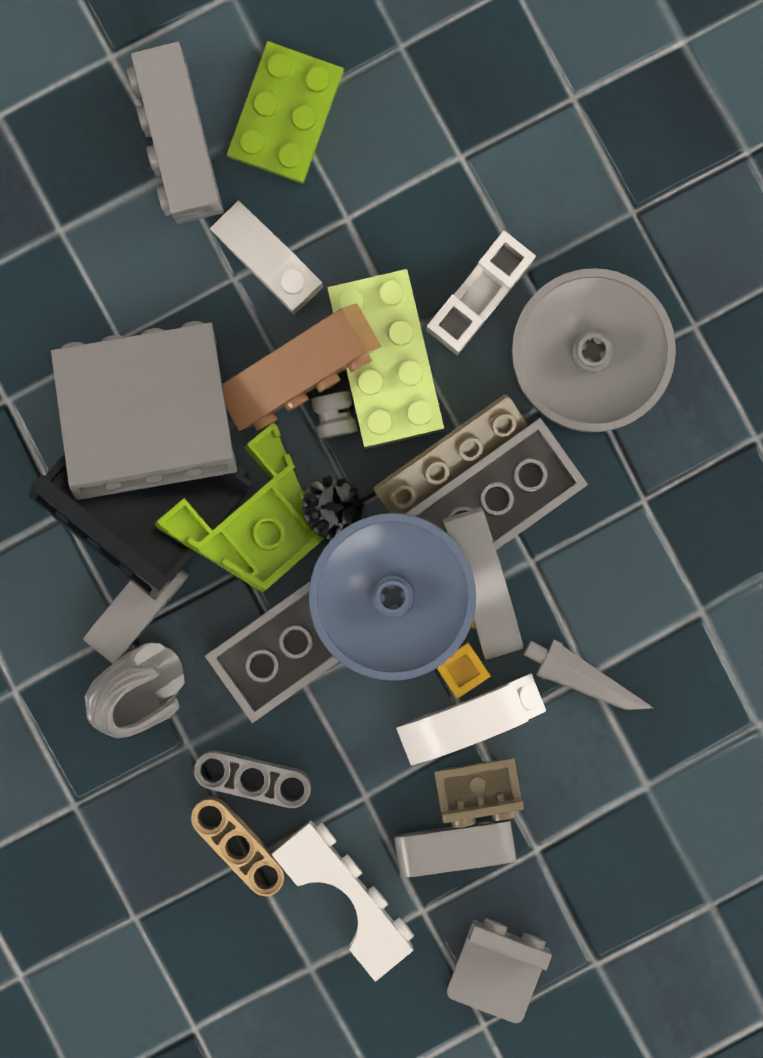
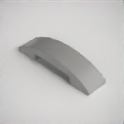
M482 507L442 519L446 533L460 546L470 563L474 575L476 608L473 621L485 661L523 649V642L511 598Z

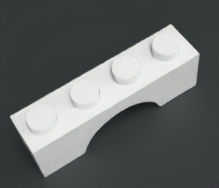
M310 819L276 847L271 855L297 886L314 882L327 883L339 888L350 898L357 912L358 926L350 943L349 950L376 982L414 951L413 944L410 942L414 934L400 917L395 921L392 920L384 910L389 905L388 902L374 886L367 889L360 881L358 876L363 872L348 854L342 858L332 845L337 840L322 822L316 827Z

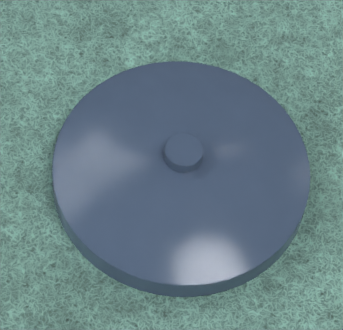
M400 513L378 514L349 525L327 544L319 556L311 576L309 606L318 636L328 651L343 665L361 675L374 679L389 681L406 680L435 670L459 649L474 619L476 584L466 555L456 541L443 529L413 515Z

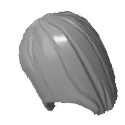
M145 643L127 652L107 667L92 681L84 696L87 720L90 724L106 735L114 738H124L143 732L172 717L180 707L175 697L185 683L183 666L174 650L161 643Z

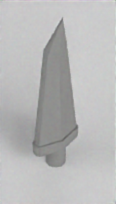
M555 639L551 642L548 649L530 641L523 655L540 663L536 675L544 680H551L624 710L653 708L565 648L562 643Z

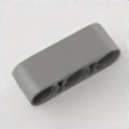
M182 569L156 600H153L133 582L129 581L88 631L83 640L113 664L127 653L183 585L189 574Z
M221 750L205 752L194 766L196 781L207 789L286 808L302 806L308 800L311 793V781L307 774L299 769ZM213 758L221 761L225 768L221 779L211 780L204 775L203 764L206 760ZM256 768L263 773L264 785L256 790L249 789L243 784L242 774L246 769ZM290 777L299 779L304 786L303 795L296 799L286 797L281 789V784L285 779Z
M510 819L479 822L461 828H452L451 826L394 836L399 876L401 878L494 866L516 861Z

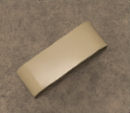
M214 796L205 797L199 801L191 815L192 825L197 833L253 892L261 896H271L277 893L283 886L286 873L271 855L272 851L225 801ZM205 806H214L219 809L222 816L221 823L214 827L203 824L200 819L201 809ZM239 835L246 838L250 845L249 852L244 856L233 855L227 845L231 837ZM264 865L273 867L278 874L276 883L269 886L260 884L255 876L257 868Z

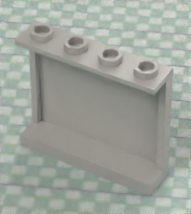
M192 321L183 324L181 328L170 330L152 328L143 331L141 335L130 337L112 335L103 338L101 342L90 344L72 342L63 345L61 349L51 350L68 483L75 500L237 472L217 354V339L212 322Z

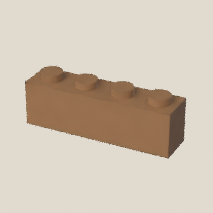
M358 304L339 309L222 384L226 409L239 431L253 425L257 431L269 426L278 420L275 413L285 407L288 412L309 401L306 393L312 389L317 388L320 393L340 381L337 374L348 368L352 373L373 361L369 354L382 346Z

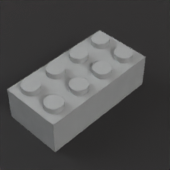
M179 41L131 53L133 66L126 68L136 99L142 97L143 105L136 108L142 131H144L146 138L152 137L153 145L146 148L152 171L155 172L156 177H162L163 185L156 187L162 211L164 210L166 216L172 215L177 225L224 213L186 59Z

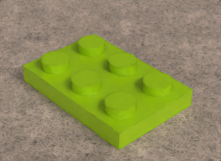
M267 41L227 152V157L304 184L344 68Z

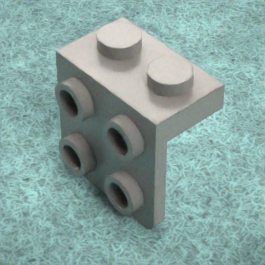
M485 918L484 922L481 923L473 920L449 982L447 995L450 999L512 1023H520L524 1019L542 969L547 971L552 957L549 948L544 947L546 944L545 940L531 934L523 933L522 937H518L506 932L508 927L497 921Z

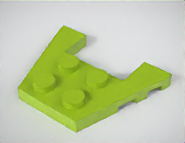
M275 423L270 424L243 447L268 475L270 481L214 530H211L185 498L154 524L162 532L261 592L267 590L324 539L315 534L304 519L302 499L305 490L302 491L293 470L295 466L290 455L284 449L279 437L281 433Z

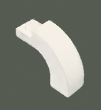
M528 674L459 704L423 715L396 729L412 766L501 734L528 722L529 719L546 712L532 674Z

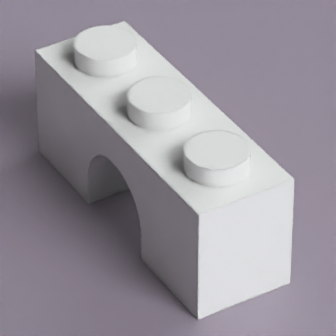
M503 231L480 259L454 295H451L430 321L426 331L458 356L530 267L536 255L506 231Z

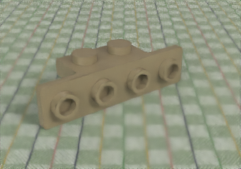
M504 394L374 487V492L389 513L406 514L527 427V423L511 398Z

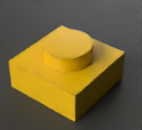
M469 642L461 646L452 657L437 668L457 699L491 677Z

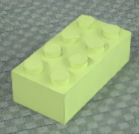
M404 269L327 287L333 313L341 308L357 303L382 346L369 354L373 360L369 364L352 373L346 368L364 449L442 432L444 425L408 270Z

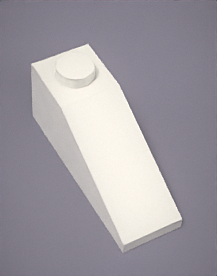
M239 200L209 228L294 316L323 288L322 282Z

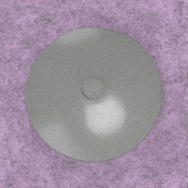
M592 268L572 271L554 278L531 297L515 326L511 351L517 382L532 406L544 417L562 427L593 433L624 427L642 417L658 402L665 392L673 373L676 344L673 327L667 312L648 288L637 280L617 271Z

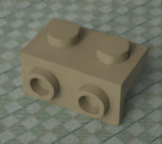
M514 757L434 770L443 823L451 822L452 828L476 824L475 818L489 815L492 816V821L512 819L516 817V811L524 809Z

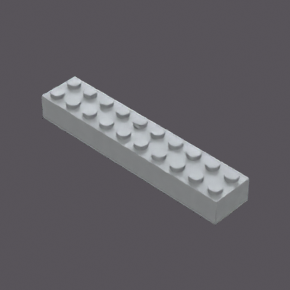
M539 418L406 514L425 519L446 532L442 519L482 507L495 549L497 550L588 484L543 420ZM310 582L205 656L251 723H254L340 662L325 647L314 627L309 606Z

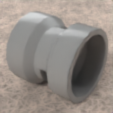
M350 391L323 395L311 399L313 411L319 416L320 423L317 426L319 439L358 432L356 419L350 413V407L353 404Z

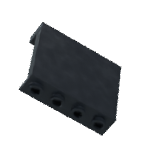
M64 453L45 476L41 474L33 483L29 498L153 600H156L196 552L162 532L154 524L185 498L211 530H214L247 494L252 482L247 479L249 477L248 473L236 463L237 472L75 500L68 483Z

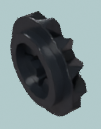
M331 475L313 482L305 491L302 499V512L309 528L321 538L332 540L340 531L361 520L362 509L365 504L361 503L357 496L358 489L348 485L346 478L337 479L332 478ZM332 498H334L335 504L345 506L343 511L337 513V517L334 511L321 509L330 503Z

